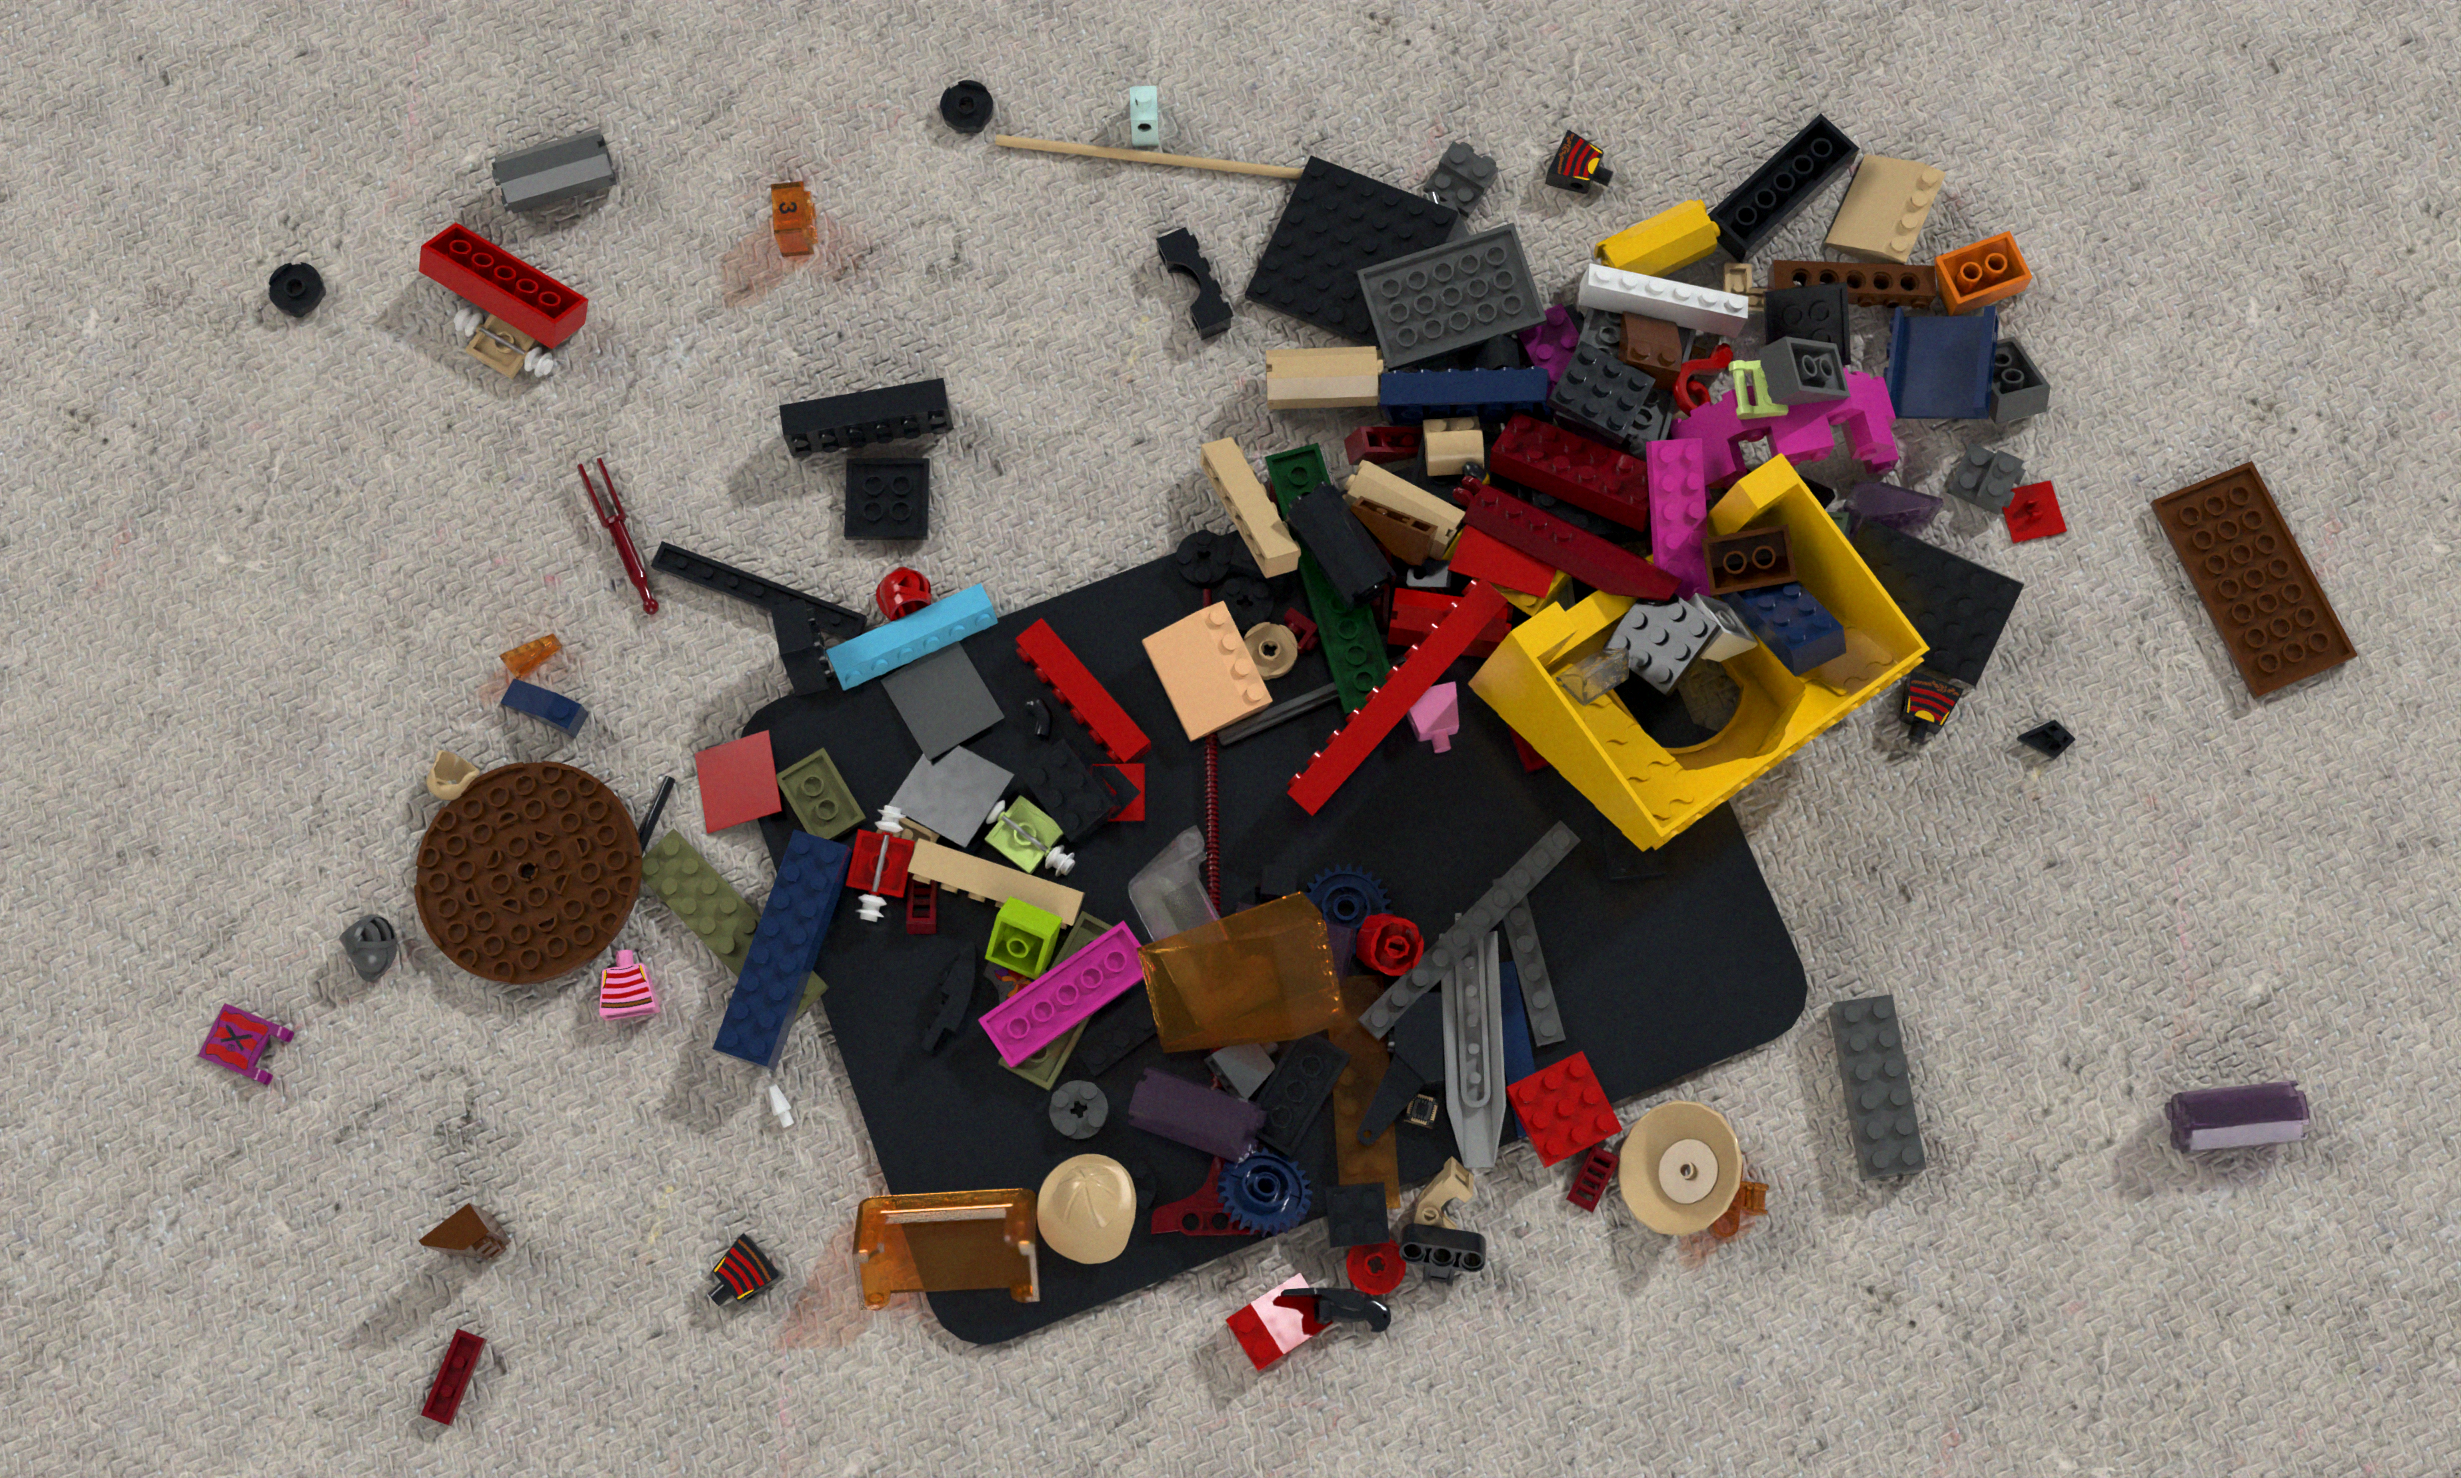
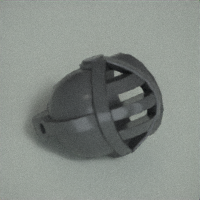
M378 914L362 918L351 925L339 937L355 969L366 982L378 980L385 975V972L393 964L398 951L396 945L397 934L388 920Z

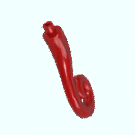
M1722 343L1715 346L1708 359H1694L1681 364V372L1677 380L1672 384V391L1678 407L1688 417H1691L1690 411L1707 402H1711L1707 388L1700 382L1691 381L1686 386L1689 376H1714L1723 372L1733 357L1729 344ZM1695 394L1698 398L1699 406L1688 395Z

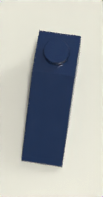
M515 678L500 702L502 705L573 738H576L589 715L581 704L558 693Z

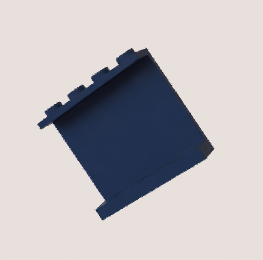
M1984 306L1983 316L1905 317L1902 308L1896 307L1895 317H1891L1889 325L1892 341L1887 343L1886 348L1889 364L1883 371V378L1896 419H1988L2000 322L1996 306Z

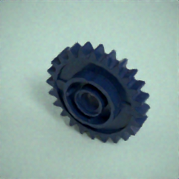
M1337 864L1334 873L1325 868V877L1315 874L1317 884L1307 883L1310 893H1302V899L1307 901V903L1300 904L1299 909L1306 912L1300 916V921L1308 922L1304 926L1303 931L1313 932L1310 941L1320 940V950L1327 945L1329 946L1330 955L1338 949L1341 957H1344L1346 950H1350L1354 957L1357 948V934L1365 919L1370 915L1380 913L1392 914V911L1385 909L1391 905L1392 901L1383 898L1388 893V889H1379L1382 880L1372 881V871L1363 875L1362 866H1360L1356 872H1353L1350 864L1347 865L1345 871H1342ZM1346 904L1351 906L1354 912L1350 916H1342L1338 912V908Z
M1265 1146L1261 1153L1255 1147H1252L1250 1154L1242 1149L1239 1157L1232 1155L1229 1163L1225 1162L1217 1180L1216 1192L1220 1193L1217 1202L1225 1203L1222 1213H1232L1229 1221L1234 1222L1238 1220L1240 1222V1230L1248 1226L1251 1235L1255 1230H1260L1262 1237H1265L1267 1231H1270L1276 1237L1279 1229L1287 1234L1290 1226L1297 1228L1299 1221L1304 1220L1311 1204L1309 1200L1312 1195V1191L1308 1190L1311 1181L1303 1179L1306 1171L1296 1170L1298 1161L1289 1163L1288 1155L1279 1157L1278 1149H1275L1270 1154Z

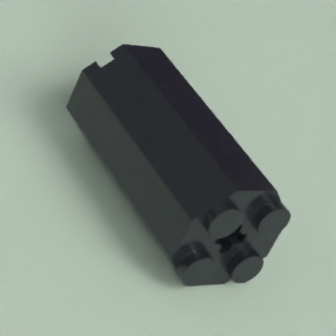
M1323 481L1316 485L1312 490L1313 492L1305 497L1300 495L1289 503L1291 509L1286 514V522L1347 611H1352L1353 605L1356 609H1360L1380 597L1384 593L1382 587L1386 583L1391 587L1395 583L1397 575L1358 518L1350 511L1351 508L1335 485L1329 486L1326 481Z

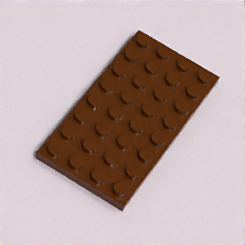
M2252 461L2155 499L2150 503L2253 700L2353 660L2358 656Z

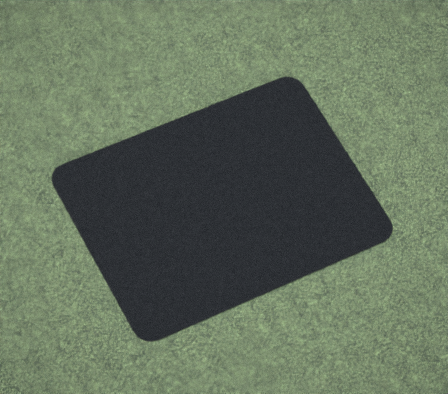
M1415 464L1392 472V474L1411 483ZM1498 474L1496 487L1513 494L1511 479ZM1529 487V496L1531 493V489H1533L1531 487ZM1344 490L1339 493L1343 496L1344 494H1347L1348 490ZM1278 514V516L1280 517L1281 521L1283 522L1282 515H1281V514ZM1361 523L1372 540L1380 541L1363 523ZM1238 530L1221 535L1229 545L1231 555H1233L1238 538L1243 539ZM1176 552L997 618V624L959 641L1005 718L958 745L1015 774L997 803L1002 800L1005 801V813L1021 795L1052 818L1020 774L1063 738L1074 740L1092 764H1113L1106 755L1108 750L1102 743L1097 745L1088 735L1090 729L1084 723L1079 725L1070 714L1072 709L1066 702L1061 704L1051 692L1054 688L1048 682L1042 683L1035 675L1033 670L1036 668L1030 661L1025 663L1016 653L1018 647L1015 638L1040 618L1047 623L1151 741V750L1134 763L1145 764V821H1107L1082 843L1070 842L1065 834H1063L1053 848L1064 845L1063 853L1066 855L1074 853L1073 860L1075 865L1067 875L1061 874L1057 877L1055 875L1056 868L1053 866L1048 869L1045 868L1046 858H1044L1031 875L1085 893L1076 921L1082 911L1112 927L1124 921L1157 970L1093 1013L1053 1088L1048 1092L998 1065L1002 1055L978 1021L982 1016L999 1006L1000 1003L998 990L991 981L983 977L989 960L985 959L996 916L1001 909L995 906L996 900L986 897L985 901L981 902L969 898V891L958 888L957 893L940 888L941 882H938L936 933L908 934L906 915L909 875L903 898L880 893V896H876L883 898L887 904L880 906L879 913L884 917H878L877 922L860 919L861 913L855 912V910L861 909L863 902L858 897L864 894H871L868 893V890L846 886L847 874L813 967V971L829 986L820 997L929 1305L942 1327L962 1341L979 1345L1007 1342L1274 1237L1270 1231L1266 1232L1265 1237L1261 1236L1260 1231L1254 1235L1191 1237L1184 1235L1181 1231L1151 1235L1152 1215L1157 1208L1188 1198L1204 1186L1215 1157L1214 1118L1211 1117L1214 1112H1211V1109H1214V1106H1211L1214 1100H1211V1097H1213V1094H1211V1091H1213L1211 1088L1213 1077L1210 1074H1213V1072L1210 1071V1068L1204 1061V1059L1212 1055L1210 1051L1213 1050V1048H1210V1045H1212V1042H1210V1039H1212L1210 1027L1212 1025L1209 1024L1212 1019H1209V1016H1212L1209 1013V1010H1212L1209 1007L1212 1002H1209L1211 998L1209 996V993H1211L1209 987H1211L1209 985V981H1211L1209 976L1211 974L1208 973L1211 970L1208 967L1211 962H1208V959L1211 958L1208 956V953H1211V951L1208 950V947H1210L1208 945L1210 941L1208 939V936H1210L1208 930L1210 928L1207 927L1210 924L1207 922V919H1210L1207 916L1210 911H1207V908L1210 907L1207 905V902L1210 901L1207 900V896H1209L1207 894L1209 890L1207 888V885H1209L1207 879L1209 878L1206 877L1209 873L1206 871L1209 866H1206V863L1209 862L1206 860V857H1209V855H1206L1208 851L1206 849V846H1208L1206 844V840H1208L1206 838L1208 834L1206 829L1208 827L1205 826L1208 823L1205 821L1208 816H1205V813L1208 812L1205 810V807H1208V805H1205L1207 801L1205 799V796H1207L1205 794L1207 790L1205 788V785H1207L1205 779L1207 778L1204 777L1207 774L1204 771L1207 768L1204 766V763H1206L1204 758L1207 757L1204 755V752H1206L1204 750L1206 746L1204 741L1206 740L1203 736L1190 742L1142 640L1204 609V589L1212 590V605L1216 604L1218 594L1227 580L1237 578V576L1230 575L1229 571L1226 578L1214 586L1191 585L1178 572ZM1199 554L1197 563L1205 562L1209 564L1210 555ZM1397 557V570L1408 571L1409 564L1404 562L1402 558ZM1298 566L1297 570L1289 572L1283 590L1268 586L1273 598V611L1268 620L1270 624L1286 626L1284 624V615L1291 607L1315 623ZM1457 573L1459 577L1457 597H1465L1462 591L1473 578ZM1572 577L1575 605L1599 590ZM1394 587L1393 600H1392V608H1393V602H1394L1395 588H1402V587ZM1248 599L1238 601L1237 605L1241 606V610L1247 611V608L1253 606V603H1250ZM1515 605L1513 606L1512 620L1506 621V623L1512 624L1511 631L1526 622V613ZM1378 629L1387 660L1406 653L1411 648L1387 644L1389 629ZM1240 633V635H1241V637H1242V639H1243V641H1244V637H1245L1246 633ZM1300 636L1299 638H1298V637H1295V638H1296V641H1297V645H1298V643L1300 642V640L1303 638L1302 636ZM1320 638L1311 651L1306 650L1303 655L1297 653V660L1288 673L1278 678L1263 680L1272 698V703L1266 710L1334 682ZM1267 644L1264 646L1265 651L1263 654L1265 656H1274V651L1277 647H1269ZM1459 655L1430 686L1455 682L1459 728L1456 734L1448 735L1451 749L1435 753L1431 739L1418 741L1405 714L1313 816L1287 794L1290 789L1287 783L1297 772L1300 771L1304 774L1310 766L1306 762L1317 750L1323 753L1329 747L1326 740L1336 729L1342 732L1349 725L1345 720L1347 717L1344 716L1339 698L1227 745H1222L1217 737L1215 739L1217 741L1215 745L1217 746V750H1215L1217 755L1215 757L1218 760L1215 762L1218 763V766L1215 768L1218 771L1215 773L1218 774L1216 778L1218 779V783H1216L1218 785L1216 789L1218 790V794H1216L1218 799L1216 801L1219 804L1216 806L1219 807V810L1216 812L1219 815L1216 817L1219 818V821L1216 823L1219 824V827H1217L1219 829L1217 833L1219 835V838H1217L1219 844L1217 845L1220 847L1217 850L1220 852L1217 855L1220 857V860L1217 861L1220 863V866H1217V868H1220L1218 872L1220 874V877H1218L1220 879V883H1218L1220 885L1218 889L1220 894L1218 896L1221 897L1218 900L1221 902V905H1218L1221 908L1218 913H1221V916L1218 918L1221 919V922H1219L1221 924V928H1219L1221 930L1219 934L1221 939L1219 941L1222 942L1219 947H1222V950L1219 951L1222 953V956H1219L1222 961L1219 964H1222L1220 968L1222 970V973H1220L1222 984L1220 987L1223 988V990H1220L1223 993L1220 996L1223 999L1220 1004H1223L1220 1010H1223V1013H1221L1223 1019H1221L1223 1021L1221 1033H1224V1036H1221L1224 1039L1221 1044L1225 1048L1250 1034L1254 1036L1258 1043L1267 1036H1271L1279 1047V1050L1269 1057L1276 1068L1298 1029L1303 1025L1352 1055L1351 1060L1295 1154L1288 1159L1289 1163L1298 1161L1296 1170H1305L1306 1173L1303 1179L1311 1181L1308 1190L1312 1191L1309 1200L1311 1204L1304 1220H1300L1297 1227L1327 1216L1325 1186L1384 1181L1386 1193L1442 1171L1444 1164L1451 1156L1459 1163L1463 1162L1447 1110L1443 1012L1444 1081L1440 1090H1421L1419 1092L1420 1094L1440 1099L1433 1128L1430 1129L1404 1121L1406 1107L1373 1145L1363 1146L1358 1142V1128L1391 1063L1392 1053H1387L1388 1032L1377 1041L1357 1020L1401 976H1390L1366 966L1357 955L1353 957L1350 950H1346L1344 957H1341L1338 949L1330 955L1329 946L1326 945L1320 950V940L1310 941L1313 932L1303 931L1304 926L1308 922L1300 921V916L1306 912L1300 910L1299 907L1300 904L1307 903V901L1302 899V893H1310L1307 883L1317 884L1315 874L1325 877V868L1334 873L1337 864L1342 871L1346 870L1348 864L1351 865L1353 872H1356L1362 866L1363 875L1372 871L1371 880L1381 879L1379 889H1388V893L1383 898L1390 899L1392 903L1385 909L1392 911V914L1396 917H1402L1411 921L1418 927L1419 935H1422L1424 941V955L1439 940V934H1445L1455 924V913H1462L1463 916L1493 887V879L1502 878L1561 820L1581 841L1526 896L1564 1031L1565 1042L1536 1048L1521 990L1520 995L1535 1072H1539L1583 1051L1609 1104H1613L1773 1041L1793 1027L1805 1008L1808 985L1802 962L1729 800L1724 803L1722 802L1710 813L1698 819L1663 845L1667 867L1666 875L1609 881L1598 809L1566 780L1552 764L1528 773L1525 772L1505 721L1468 685L1488 658ZM910 663L901 665L845 691L836 677L828 680L829 689L796 696L793 693L776 699L756 711L743 728L741 738L769 730L776 775L824 747L867 819L866 822L833 840L834 842L847 845L852 851H854L858 829L877 832L878 827L875 825V822L881 821L883 816L878 810H884L885 805L888 806L923 754V751L880 681ZM1636 673L1645 733L1664 748H1683L1702 743L1678 687L1668 697ZM1029 698H1042L1053 714L1048 738H1040L1034 735L1037 718L1025 709V703ZM779 784L778 790L782 811L758 818L777 874L794 829L807 833ZM907 816L905 817V818H907V819H909V820H911V821H913V822H915V823H917V824H919V825H921V826L927 828L926 826H924V825H922V824H920V823L914 821L913 819H911V818H909V817H907ZM985 819L966 848L942 835L939 836L936 844L1026 873L985 842V838L998 821L987 824ZM1263 865L1298 869L1294 910L1260 906V897H1255V883L1257 873L1263 872ZM915 885V888L931 889V885ZM914 897V899H930V898H931V897ZM1346 904L1338 908V912L1342 916H1350L1354 912L1353 908ZM914 908V911H930V908ZM1501 920L1490 931H1497L1499 963L1513 961ZM1068 925L1067 929L1060 928L1051 961L1045 969L1049 972L1074 926ZM969 940L975 943L978 951V980L973 1004L959 1036L956 1037L947 1032L932 1057L922 1051L920 1048L922 1042L919 1039L927 1026L931 1027L937 1017L934 1014L941 1001L946 1002L948 1000L940 991L942 986L939 983L942 976L947 970L951 971L957 962L954 958L962 945L966 946ZM1441 980L1428 993H1441L1442 996ZM1173 985L1189 1007V1011L1095 1079L1078 1056V1053ZM1271 1074L1248 1099L1236 1105L1225 1088L1222 1089V1091H1225V1094H1222L1225 1100H1222V1102L1225 1103V1106H1223L1225 1112H1223L1225 1115L1223 1118V1153L1226 1163H1229L1232 1155L1239 1157L1242 1149L1250 1154L1252 1147H1255L1261 1153L1265 1146L1270 1154L1276 1149L1241 1127ZM1076 1080L1094 1083L1105 1095L1109 1109L1107 1120L1100 1132L1090 1139L1080 1141L1070 1139L1058 1132L1049 1114V1106L1054 1092L1062 1085ZM1506 1092V1109L1498 1148L1524 1139H1517L1511 1103ZM1075 1103L1074 1109L1071 1110V1115L1076 1114L1078 1118L1084 1117L1083 1112L1087 1110V1106ZM1366 1131L1363 1133V1136L1370 1138L1371 1133ZM1278 1150L1279 1157H1283L1284 1155H1286L1285 1153ZM1099 1154L1113 1160L1120 1158L1141 1160L1152 1170L1156 1178L1157 1195L1155 1200L1144 1214L1135 1217L1127 1245L1122 1253L1107 1262L1084 1264L1064 1257L1047 1244L1039 1230L1036 1214L1037 1200L1044 1180L1060 1163L1078 1155ZM1222 1213L1216 1214L1212 1218V1225L1217 1230H1223L1229 1225V1218ZM1188 1214L1183 1218L1182 1225L1186 1230L1192 1231L1199 1226L1200 1221L1196 1215Z

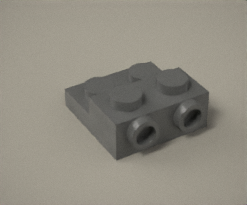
M1453 141L1440 159L1439 166L1424 185L1423 191L1425 193L1438 192L1440 202L1453 201L1459 213L1469 218L1497 179L1499 168L1496 167L1497 164L1491 157L1484 155L1481 158L1473 153L1474 149L1465 142L1458 144Z
M1970 443L1947 493L1999 515L2003 506L2009 507L2015 495L2014 492L2010 491L2013 484L2019 485L2026 470L2021 468L2024 460L1999 449L1997 453H1993Z

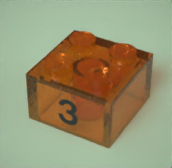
M803 181L771 184L774 235L782 257L815 254L814 244H818L817 228L814 227L813 219H817L815 203L812 201L811 191H806Z

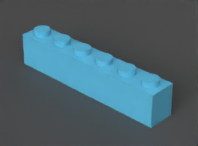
M981 583L830 648L826 650V653L845 691L901 665L910 663L926 654L935 652L942 647L960 641L967 636L985 630L997 624L998 621L993 606Z

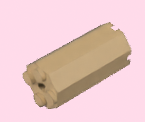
M1376 346L1266 350L1267 409L1377 406V402H1380L1381 376L1383 374L1381 350H1376Z
M1361 461L1356 475L1351 474L1344 487L1348 492L1342 497L1350 508L1360 496H1363L1438 526L1428 557L1431 560H1444L1442 559L1464 524L1462 520L1466 512L1369 461Z

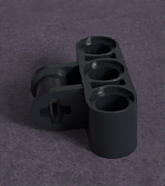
M1408 1224L1401 1231L1399 1255L1405 1262L1424 1265L1423 1283H1427L1430 1280L1447 1283V1286L1452 1287L1455 1270L1478 1272L1484 1268L1486 1264L1487 1243L1481 1234L1422 1224Z

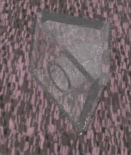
M1626 647L1599 649L1555 678L1584 707L1629 678V652Z

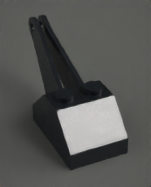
M1423 993L1395 1021L1393 1030L1388 1031L1387 1053H1392V1060L1358 1128L1357 1140L1361 1145H1373L1421 1090L1441 1089L1444 1081L1441 993ZM1368 1131L1371 1133V1137L1365 1138L1363 1133Z

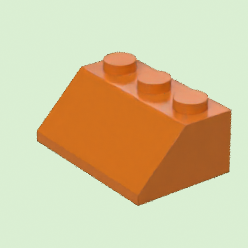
M2010 231L1934 258L1939 296L1949 316H1957L2023 292L2033 278Z

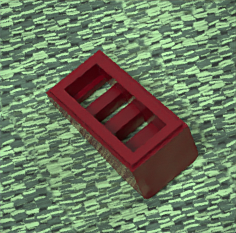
M909 873L906 915L907 933L935 934L938 881L931 879L929 884L913 879L914 873ZM915 885H931V889L915 888ZM914 897H931L930 899H914ZM914 908H930V911H914Z
M1593 1145L1566 1200L1593 1213L1620 1158ZM1594 1156L1608 1163V1168L1592 1161ZM1588 1168L1603 1174V1178L1600 1179L1588 1173ZM1583 1178L1598 1185V1189L1595 1190L1581 1183ZM1580 1189L1593 1196L1592 1201L1576 1194L1577 1190Z

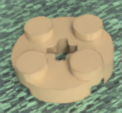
M1263 622L1252 627L1244 637L1245 646L1263 680L1281 677L1294 666L1297 660V641L1294 634L1286 626ZM1265 645L1277 647L1274 651V656H1265L1263 654Z

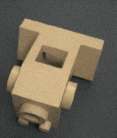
M1451 1156L1446 1161L1444 1169L1420 1193L1415 1209L1414 1223L1456 1229L1457 1224L1446 1216L1442 1211V1206L1449 1199L1456 1197L1466 1203L1473 1196L1474 1175L1454 1157Z

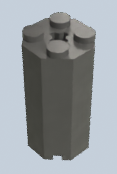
M600 128L495 157V162L492 163L493 170H491L496 186L501 185L502 187L501 200L505 211L511 210L513 214L617 184L616 174L611 170L613 163Z

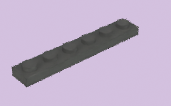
M1501 878L1493 879L1492 886H1494ZM1525 896L1502 919L1512 960L1515 964L1536 1048L1565 1042L1566 1039L1528 899Z

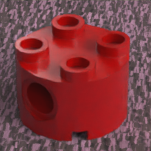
M1385 913L1370 915L1365 919L1357 934L1356 955L1366 966L1374 970L1381 971L1390 976H1401L1406 974L1404 972L1418 965L1423 955L1424 941L1422 935H1419L1418 927L1405 918Z

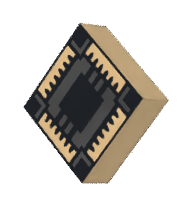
M1418 1093L1409 1103L1404 1121L1432 1129L1440 1099Z

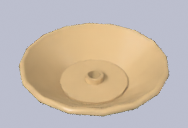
M1675 1100L1652 1108L1632 1126L1620 1148L1617 1178L1622 1200L1637 1221L1660 1234L1684 1236L1706 1229L1727 1211L1740 1186L1743 1159L1737 1135L1722 1114L1701 1102ZM1690 1167L1691 1172L1686 1176L1685 1171Z

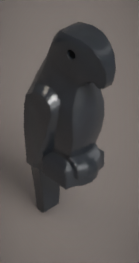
M1297 1288L1284 1289L1281 1292L1282 1297H1310L1315 1299L1313 1306L1314 1322L1326 1325L1331 1320L1342 1323H1355L1366 1320L1372 1327L1370 1329L1371 1332L1380 1333L1385 1331L1391 1322L1389 1306L1354 1289Z

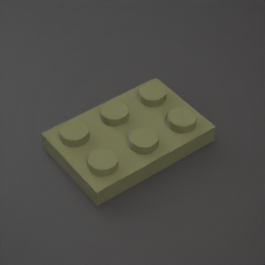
M824 747L776 775L780 788L808 834L833 841L867 821Z

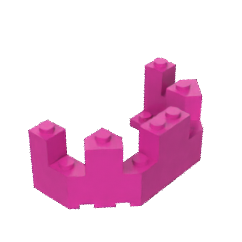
M1843 367L1851 397L1840 400L1788 405L1789 411L1787 415L1753 419L1737 418V396L1735 389H1732L1722 394V401L1714 405L1712 402H1707L1690 411L1691 417L1682 421L1680 418H1676L1671 421L1666 440L1702 438L1706 508H1708L1711 501L1708 487L1731 489L1737 481L1747 475L1739 445L1740 441L1756 442L1766 436L1772 458L1782 453L1790 465L1794 467L1800 464L1801 461L1811 459L1812 462H1818L1830 455L1835 444L1829 423L1830 425L1841 424L1851 460L1860 458L1864 463L1867 474L1876 473L1877 475H1884L1891 472L1899 460L1890 430L1896 416L1884 378L1876 376L1870 379L1869 374L1860 371H1854L1849 374L1848 369ZM1753 385L1747 386L1749 405L1756 406Z

